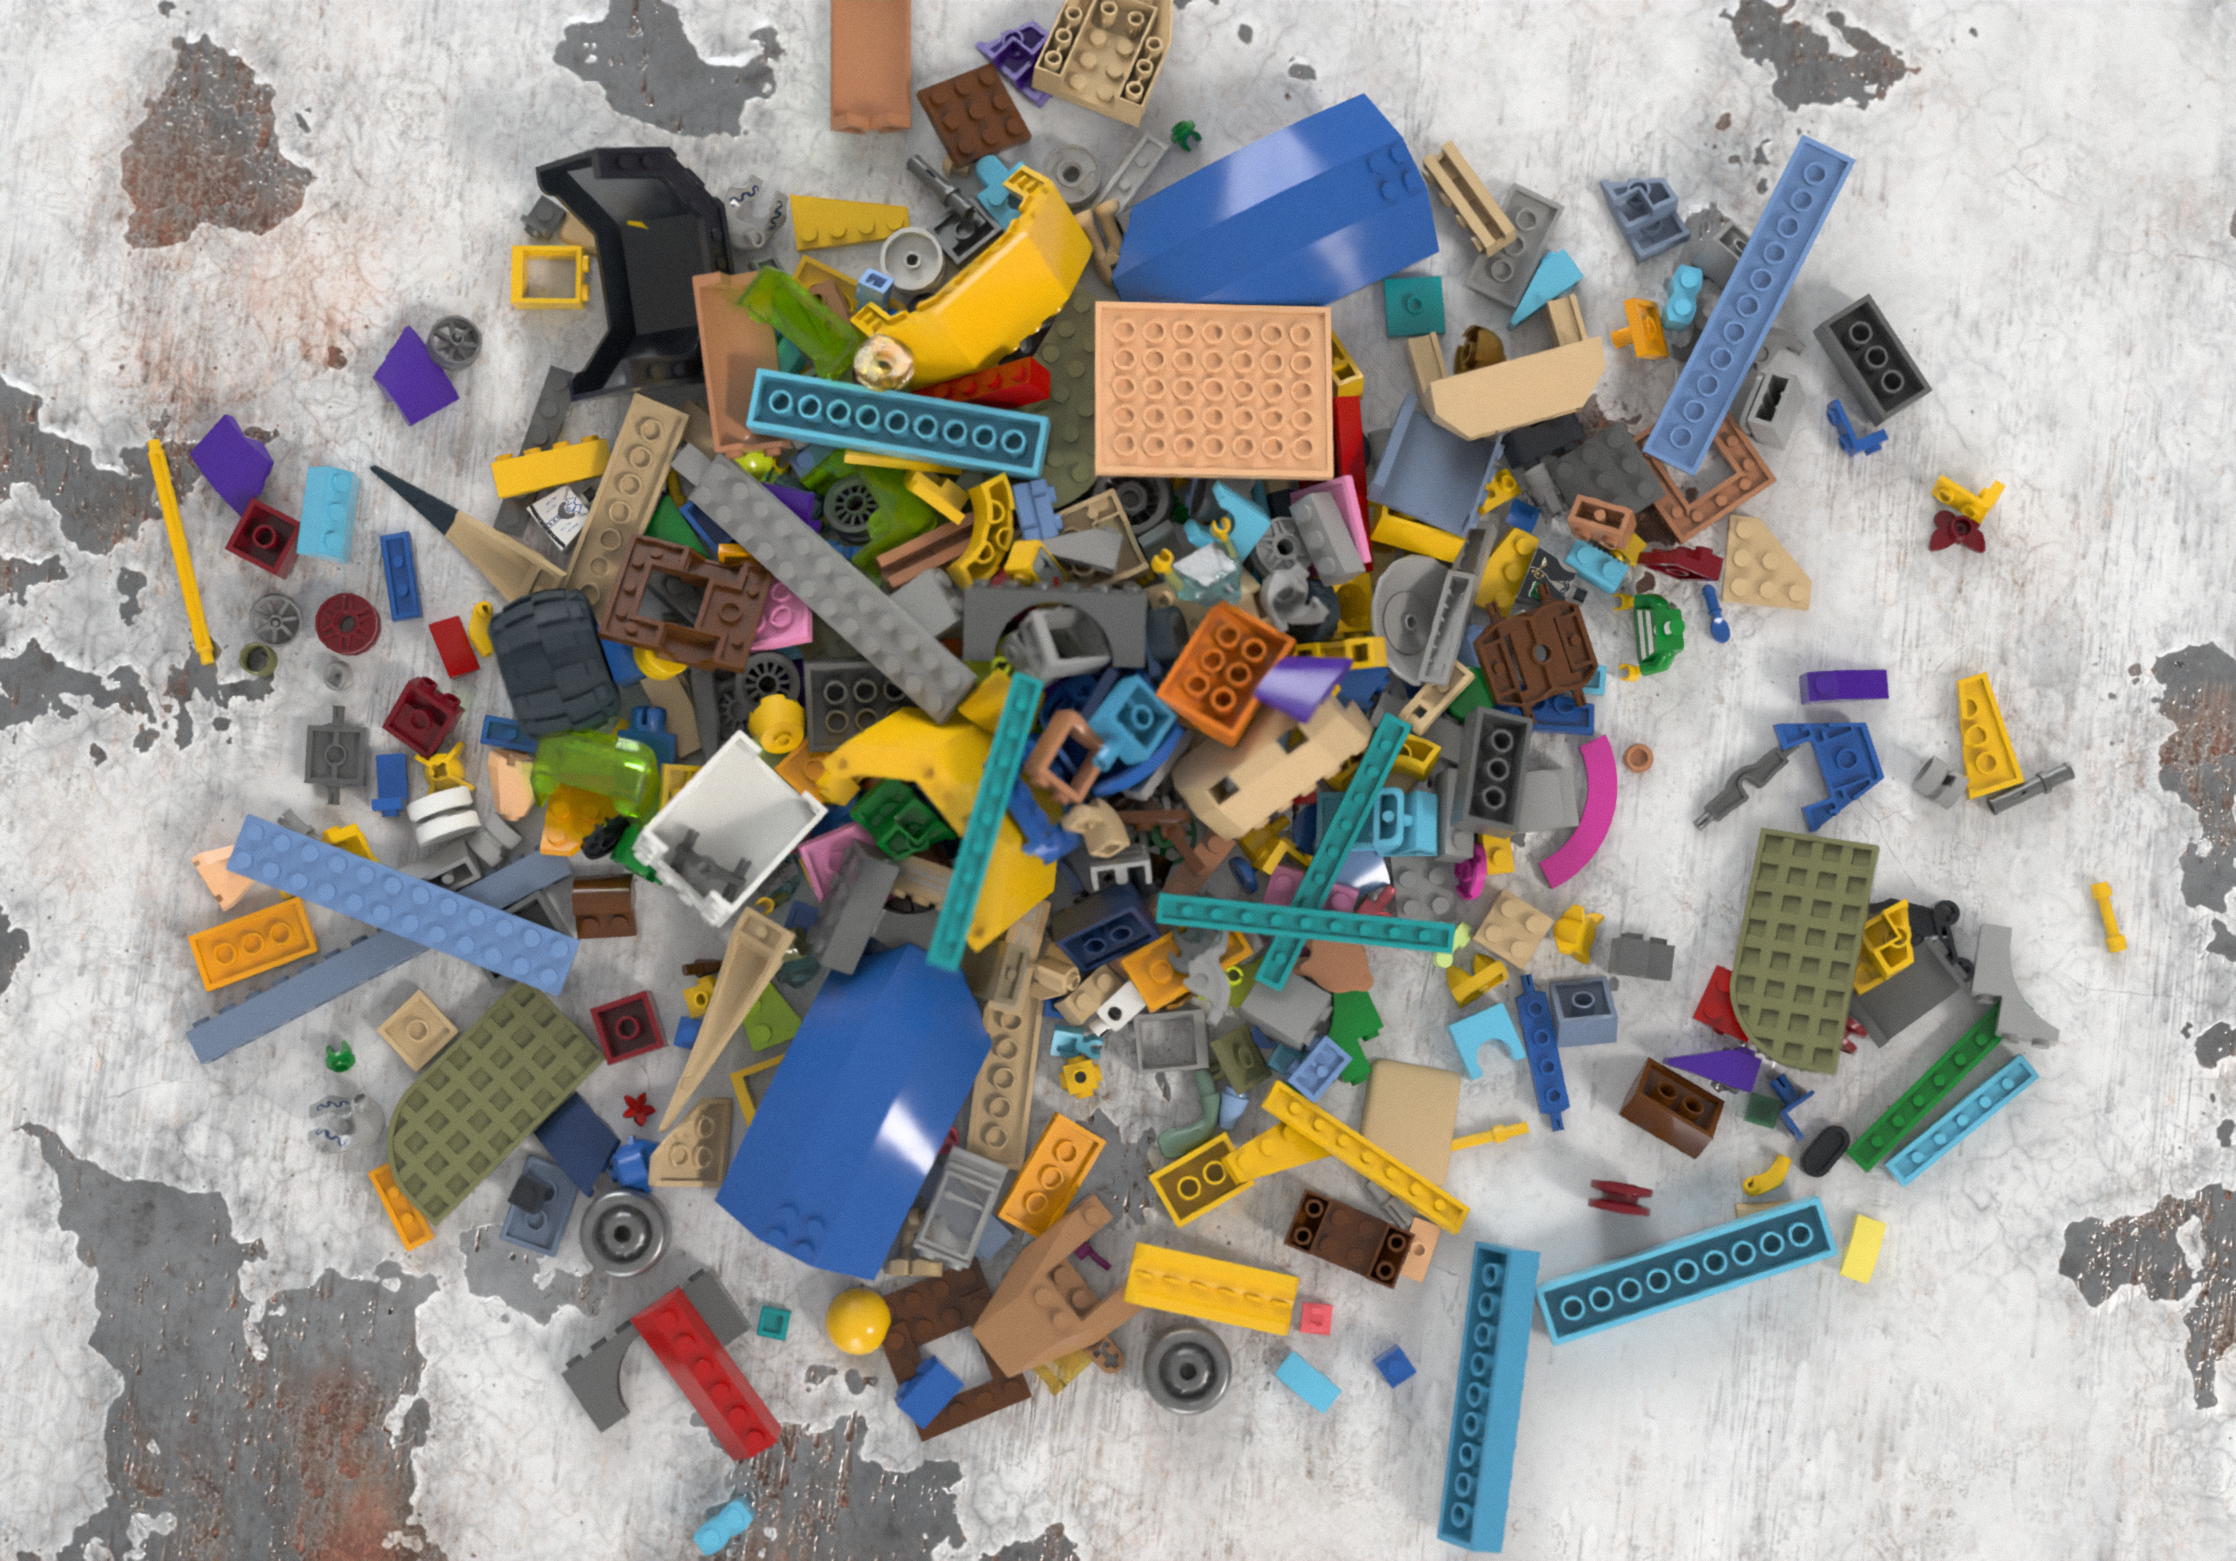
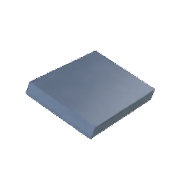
M528 1154L521 1174L530 1173L554 1187L540 1213L533 1215L511 1203L499 1239L555 1258L580 1189L557 1163Z

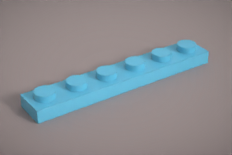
M2022 1054L2015 1055L1887 1159L1883 1165L1901 1187L1907 1186L2040 1076Z

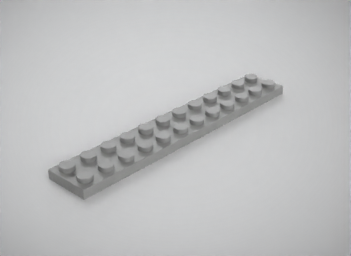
M717 454L700 479L699 485L694 488L688 498L939 724L945 723L975 683L978 676L734 459H726L725 454Z

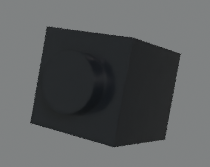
M524 1173L520 1175L507 1201L534 1215L540 1213L554 1186L530 1173Z

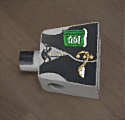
M1537 547L1514 602L1533 607L1541 606V600L1535 586L1548 582L1552 599L1557 598V601L1567 600L1582 606L1588 590L1573 585L1578 572L1576 569L1544 549Z

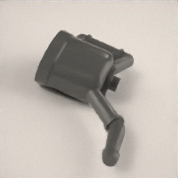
M1198 478L1191 501V518L1199 522L1204 521L1211 524L1215 521L1218 524L1226 516L1228 510L1220 507L1211 489L1217 480L1254 502L1251 490L1259 479ZM1248 554L1243 561V566L1252 575L1253 566Z

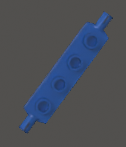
M1532 974L1522 975L1520 978L1523 993L1517 996L1515 1001L1539 1113L1550 1116L1552 1132L1565 1130L1561 1112L1570 1108L1546 992L1535 991Z

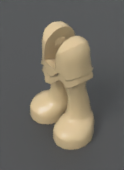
M1118 198L1093 207L1110 244L1107 251L1098 232L1091 209L1074 215L1094 247L1092 252L1095 259L1094 265L1102 281L1109 288L1113 287L1111 283L1113 270H1111L1110 265L1118 262L1120 256L1118 253L1122 243V237L1115 218L1116 213L1120 209Z

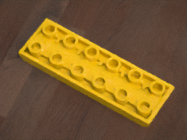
M1136 1242L1123 1301L1287 1336L1300 1278Z

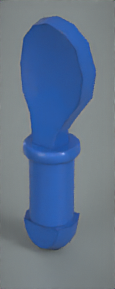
M1706 584L1702 588V595H1704L1709 610L1708 615L1713 617L1710 632L1715 641L1724 644L1731 636L1730 629L1720 613L1722 608L1719 606L1715 588L1710 584Z

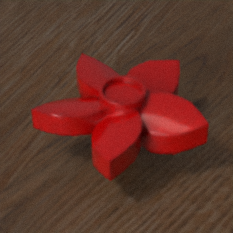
M646 1093L640 1094L636 1100L629 1095L624 1096L625 1103L630 1108L624 1111L623 1118L634 1117L635 1123L643 1127L646 1122V1116L656 1112L651 1105H645Z

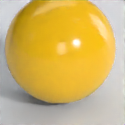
M862 1287L850 1288L839 1293L828 1306L825 1316V1328L831 1342L840 1350L854 1355L867 1354L879 1348L892 1323L886 1301L877 1292Z

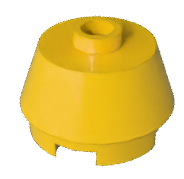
M783 694L770 695L761 699V705L754 712L750 711L748 729L751 736L766 751L774 754L787 753L798 747L804 736L806 724L805 710L797 700L794 702L785 699Z

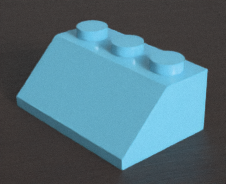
M331 466L308 467L296 554L349 565L361 480L354 472Z

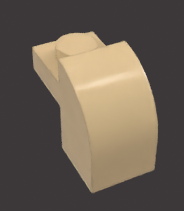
M1096 798L1088 805H1076L1070 809V813L1060 819L1063 830L1083 834L1090 855L1110 858L1130 845L1120 817L1109 804L1101 799Z

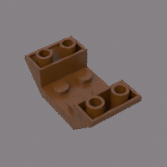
M1305 1188L1283 1244L1343 1267L1393 1290L1416 1234Z

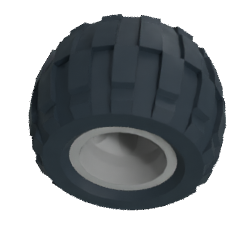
M565 588L543 589L521 596L505 605L503 612L493 614L489 625L495 657L510 703L524 734L533 741L545 739L547 742L569 741L591 734L607 725L609 718L619 716L622 708L618 684L614 681L601 640L598 638L596 627L599 624L588 597L578 589L566 591Z

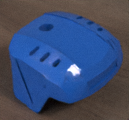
M1113 654L1110 655L1111 660L1106 666L1113 664ZM1112 667V669L1119 673L1126 672V674L1120 675V680L1139 675L1157 693L1158 689L1141 667ZM1106 670L1099 673L1073 675L1060 684L1050 694L1039 711V720L1044 731L1057 710H1064L1068 707V710H1073L1080 715L1081 710L1085 707ZM1062 698V701L1058 704V706L1055 708V710L1049 717V712L1054 706V704ZM1176 717L1148 760L1126 765L1117 756L1109 770L1099 771L1088 793L1094 798L1114 794L1130 788L1154 772L1169 758L1184 733L1179 719ZM1067 734L1057 751L1074 776L1079 772L1078 770L1089 752L1069 734Z

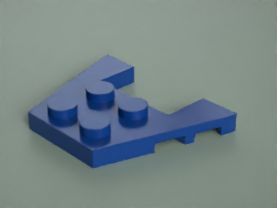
M1866 722L1781 723L1772 725L1780 750L1809 741L1819 767L1828 797L1801 807L1809 832H1815L1820 829L1825 822L1839 814L1848 804L1857 800L1885 778Z

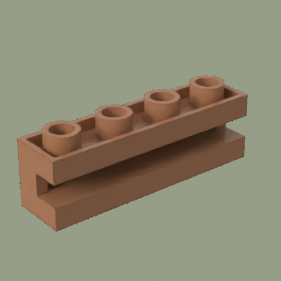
M974 511L965 514L959 525L950 521L877 556L875 568L890 595L927 569L940 568L942 571H945L946 568L955 563L964 553L970 542L974 526Z

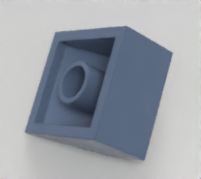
M1607 976L1549 982L1552 1024L1558 1048L1617 1042L1618 1015Z

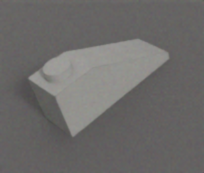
M1103 526L1101 530L1094 528L1040 541L1056 561L1115 575L1124 538L1123 535H1119V530Z

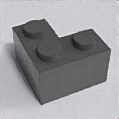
M1630 932L1621 933L1619 938H1612L1608 966L1609 974L1671 981L1675 946L1667 945V939L1650 937V940L1647 941L1643 940V934Z

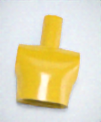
M1283 814L1271 825L1267 823L1257 831L1253 827L1245 836L1237 840V843L1245 855L1254 862L1257 850L1262 845H1265L1270 837L1280 839L1277 834L1290 824V820Z

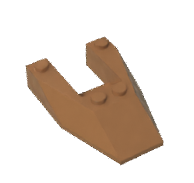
M1088 1194L1020 1251L971 1329V1333L1007 1378L1097 1343L1146 1307L1123 1301L1128 1277L1099 1300L1066 1258L1113 1218L1095 1194Z

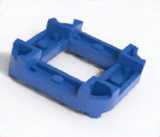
M1030 733L1026 739L1007 807L1029 840L1028 843L1021 847L1027 856L1034 853L1043 860L1044 865H1049L1083 843L1085 839L1082 833L1063 830L1061 821L1051 827L1047 815L1039 808L1032 797L1030 788L1021 780L1020 775L1025 773L1022 769L1043 733ZM1056 753L1047 770L1069 786L1074 776L1058 753ZM985 761V762L983 763V765H982V768H983V769L985 768V765H986V762H987V761ZM1085 795L1081 804L1088 805L1090 801ZM1067 804L1063 807L1068 814L1070 813V809L1076 805Z

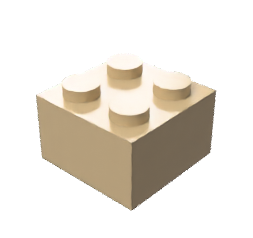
M1502 889L1499 890L1473 932L1470 941L1520 971L1524 970L1554 920L1507 890Z

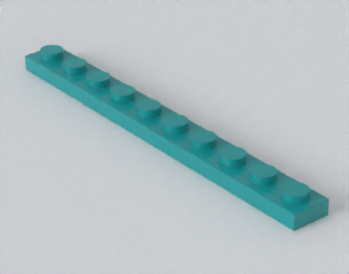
M1014 672L925 963L953 972L957 971L1044 683L1042 680L1018 672Z
M1384 712L1289 906L1322 909L1410 732L1411 724ZM1274 935L1253 978L1281 992L1307 939Z
M1161 892L1158 893L1155 921L1162 924L1448 954L1453 953L1456 926L1454 923Z

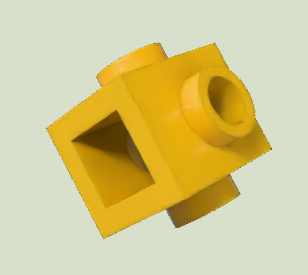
M713 974L697 979V986L683 990L691 1018L706 1014L717 982Z
M1085 1055L1067 1059L1069 1065L1063 1066L1064 1072L1059 1073L1062 1090L1068 1089L1069 1095L1076 1094L1077 1099L1093 1096V1089H1098L1097 1082L1103 1081L1099 1064L1093 1065L1092 1059L1086 1060ZM1081 1071L1086 1074L1085 1082H1076L1075 1074Z

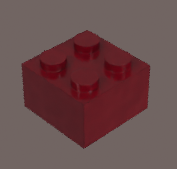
M252 497L224 549L286 580L299 554H296L300 522Z
M645 990L590 1009L608 1065H615L669 1046L651 990Z

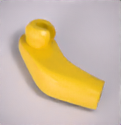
M487 601L475 604L468 628V637L483 658L494 653L493 645L487 632L493 608Z
M1778 1154L1767 1172L1744 1180L1742 1185L1744 1193L1748 1196L1756 1197L1779 1188L1785 1181L1792 1159Z

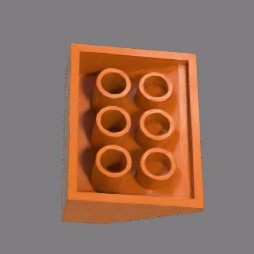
M1217 597L1155 695L1208 736L1234 750L1263 702L1254 698L1253 693L1268 672L1281 659L1294 655L1296 639L1283 632H1278L1276 628Z

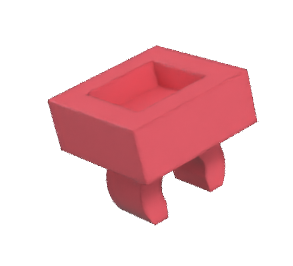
M1302 1302L1300 1332L1330 1335L1333 1306L1331 1304Z

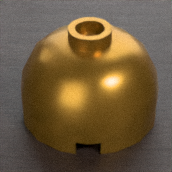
M1475 324L1469 326L1462 335V337L1467 338L1464 346L1458 345L1456 349L1453 372L1454 375L1505 362L1507 358L1504 355V347L1500 337L1485 327Z

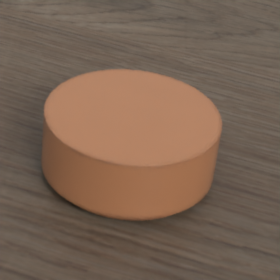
M1634 744L1628 747L1623 755L1624 766L1632 773L1647 771L1652 766L1654 760L1651 749L1644 744Z

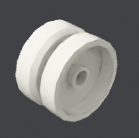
M915 227L899 229L890 235L882 246L880 254L882 272L884 275L895 279L893 289L903 296L914 298L918 294L933 293L938 290L945 280L947 272L945 253L936 238L926 230ZM912 259H918L915 265L911 266L908 264Z
M467 786L436 792L406 806L411 822L424 823L415 830L420 847L444 843L467 835L481 827L477 812L473 810L465 811L473 802Z

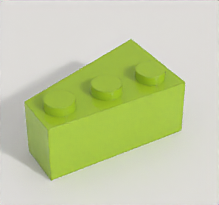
M772 980L743 1020L754 1053L794 1039L803 1022L801 1016Z

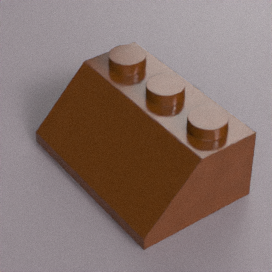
M1648 1057L1627 1092L1619 1115L1696 1160L1714 1137L1725 1101Z

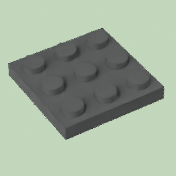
M1619 421L1546 466L1571 509L1577 495L1580 494L1587 497H1595L1614 505L1625 506L1633 510L1635 515L1666 496L1665 491L1622 421Z

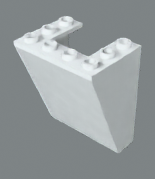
M740 729L647 825L632 847L635 851V858L644 866L649 864L657 871V878L668 887L672 885L680 892L678 894L679 898L690 907L694 905L702 912L700 917L712 927L716 925L719 929L828 812L808 791L799 795L758 757L762 749ZM689 828L700 833L692 848L694 852L700 856L706 855L711 857L718 866L727 871L734 872L741 857L746 858V861L750 860L752 862L744 877L746 882L743 887L738 888L732 902L726 901L727 898L723 899L721 897L728 884L727 882L712 879L707 883L691 881V874L688 872L690 867L688 862H685L680 874L676 873L675 869L669 867L676 855L674 850L677 844H682Z

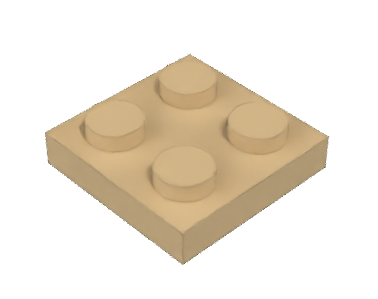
M419 989L376 1030L416 1073H419L461 1033V1030L422 989Z

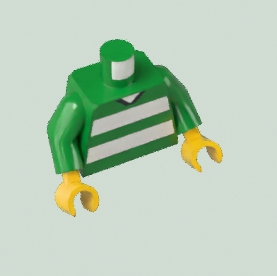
M1629 593L1614 594L1612 597H1620L1622 599V605L1620 607H1613L1614 610H1629L1632 606L1636 608L1633 609L1638 664H1640L1639 666L1626 663L1621 664L1618 669L1629 670V673L1625 678H1620V680L1635 682L1641 674L1642 676H1648L1668 670L1675 656L1684 649L1683 632L1685 624L1682 621L1680 608H1671L1670 603L1660 594H1635L1634 597Z

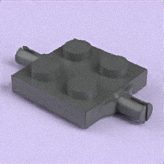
M333 705L332 723L308 725L304 783L321 784L328 787L327 805H340V788L350 785L366 786L369 728L353 727L345 724L346 706Z

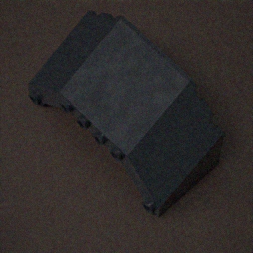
M597 147L535 167L540 190L547 196H554L594 236L608 330L583 370L571 376L569 380L571 402L599 400L635 394V392L643 393L705 383L692 276L714 272L735 275L725 204L717 196L713 197L704 188L705 183L689 167L685 168L676 159L678 155L670 147ZM628 221L642 222L648 229L631 226L627 223Z

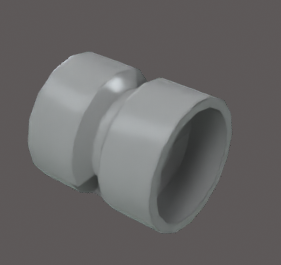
M1934 755L1921 768L1913 781L1912 787L1925 796L1932 794L1933 801L1947 810L1960 798L1968 785L1969 778L1956 769L1949 771L1948 764Z
M497 812L484 823V831L478 830L467 841V844L494 868L506 857L505 850H512L523 839V836Z

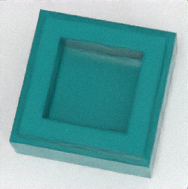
M762 1305L756 1335L785 1341L792 1311Z

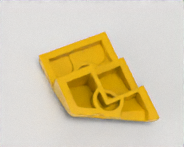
M905 469V487L945 517L959 525L965 517L960 510L969 499V493L948 478H940L933 472Z
M998 668L959 703L957 710L995 736L1012 679ZM1043 690L1040 693L1028 734L1034 732L1039 711L1042 708L1046 695Z
M1906 898L1866 922L1853 987L1857 997L1888 980L1914 962L1913 948L1911 947V927H1909L1908 901Z

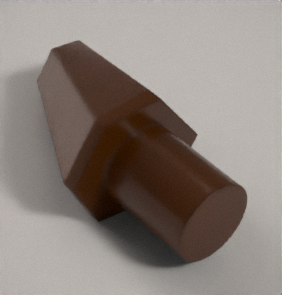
M696 959L694 963L682 965V973L684 976L695 975L697 978H702L720 972L723 960Z

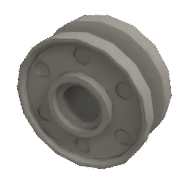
M1074 144L1059 146L1051 151L1043 161L1041 175L1053 182L1070 211L1086 207L1099 194L1101 186L1100 164L1095 155L1085 147ZM1068 173H1075L1079 178L1074 182H1068L1064 179V176Z
M1277 517L1270 520L1272 524L1249 553V559L1254 570L1265 579L1266 575L1272 572L1290 570L1298 561L1307 569L1311 565L1312 559L1295 520L1291 517ZM1277 545H1282L1286 549L1287 556L1278 552Z

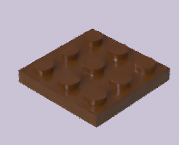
M992 62L919 90L916 95L956 170L974 164L986 155H996L1026 143L1032 137Z

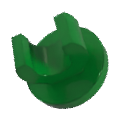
M1181 120L1171 129L1170 140L1173 143L1178 142L1179 147L1183 151L1189 152L1191 150L1187 145V138L1189 136H1192L1197 142H1200L1202 138L1197 131H1194L1195 123L1192 120L1187 122Z
M1174 496V506L1171 513L1172 520L1184 525L1191 518V516H1188L1189 508H1185V504L1179 502L1178 496Z
M345 1040L342 1041V1050L340 1052H335L331 1045H327L326 1053L328 1056L325 1059V1065L328 1069L341 1073L348 1071L355 1064V1055Z

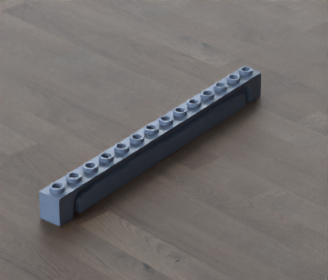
M540 844L534 847L536 852L526 857L523 853L508 860L509 866L501 870L495 867L484 872L482 880L456 889V893L505 911L538 890L544 891V889L556 885L576 873L567 856L541 855ZM377 928V934L369 938L367 935H363L351 941L352 947L341 951L339 948L329 952L324 956L325 961L317 965L311 962L298 969V975L290 979L288 976H284L271 983L273 988L265 992L259 989L245 996L246 1002L238 1006L232 1003L219 1010L220 1015L210 1020L208 1016L192 1024L193 1029L187 1031L186 1035L200 1063L210 1064L230 1054L231 1051L259 1039L432 948Z

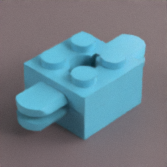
M986 155L980 158L976 165L977 178L986 189L978 194L976 198L979 204L1006 232L1011 221L1015 218L1019 219L1021 216L1018 208L1022 200L1008 193L1002 183L1025 164L1020 161L1008 171L997 157Z

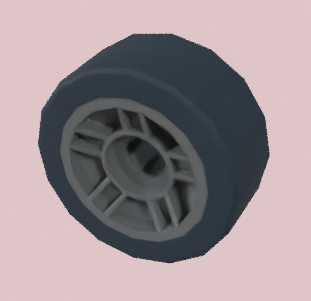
M1166 606L1149 611L1146 620V636L1151 654L1160 665L1175 663L1189 642L1185 618L1176 606Z

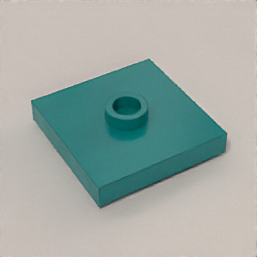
M1441 276L1385 279L1383 281L1387 338L1425 336L1432 332H1436V335L1446 333Z

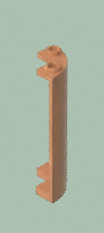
M830 0V130L850 134H866V131L877 130L880 134L911 129V0Z
M760 271L736 275L714 272L692 276L715 453L725 454L726 459L744 457L743 454L763 452L764 457L781 455V450L791 449L789 439L755 434L746 426L757 368L780 372L768 274Z

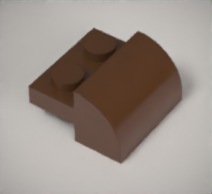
M634 873L575 876L572 887V911L576 919L578 939L637 935Z

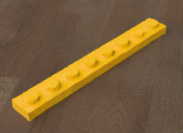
M1276 1080L1273 1082L1260 1107L1452 1235L1459 1233L1470 1211L1469 1207L1281 1081Z

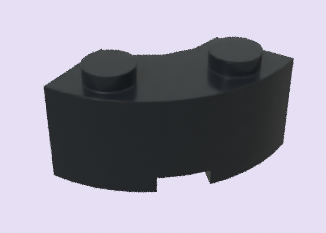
M1574 412L1519 427L1504 435L1501 444L1505 445L1503 452L1511 469L1515 470L1524 467L1525 471L1541 464L1540 459L1558 451L1566 454L1578 447L1577 442L1584 439L1586 435Z

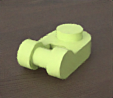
M1461 920L1455 927L1453 952L1458 946L1463 949L1473 936L1470 933L1472 927L1464 920ZM1435 952L1432 962L1437 968H1447L1452 964L1453 956L1448 953Z

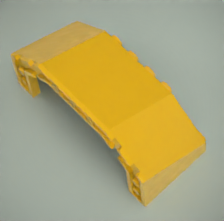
M1023 165L1002 183L1008 193L1022 200L1018 208L1021 216L1019 219H1013L1007 231L934 297L919 303L916 307L917 311L909 314L905 309L890 316L874 302L870 301L850 319L851 323L910 392L998 366V362L1006 354L1010 355L1020 347V342L1024 338L1035 334L1042 327L1043 321L1050 315H1056L1063 309L1064 303L1070 298L1094 247L1049 178Z
M903 707L844 743L822 763L835 778L841 780L851 778L856 784L866 776L916 780L963 838L984 772L982 765L987 761L994 735L975 724L961 712H953L945 723L939 724L922 708ZM1026 773L1020 775L1023 783L1030 788L1032 797L1039 808L1047 815L1051 827L1058 823L1062 818V805L1051 799L1052 794L1046 789L1033 785L1030 782L1031 777ZM1007 806L966 938L967 942L976 952L986 947L1055 889L1057 860L1049 865H1044L1043 860L1034 853L1030 856L1026 855L1021 847L1028 843L1029 840Z

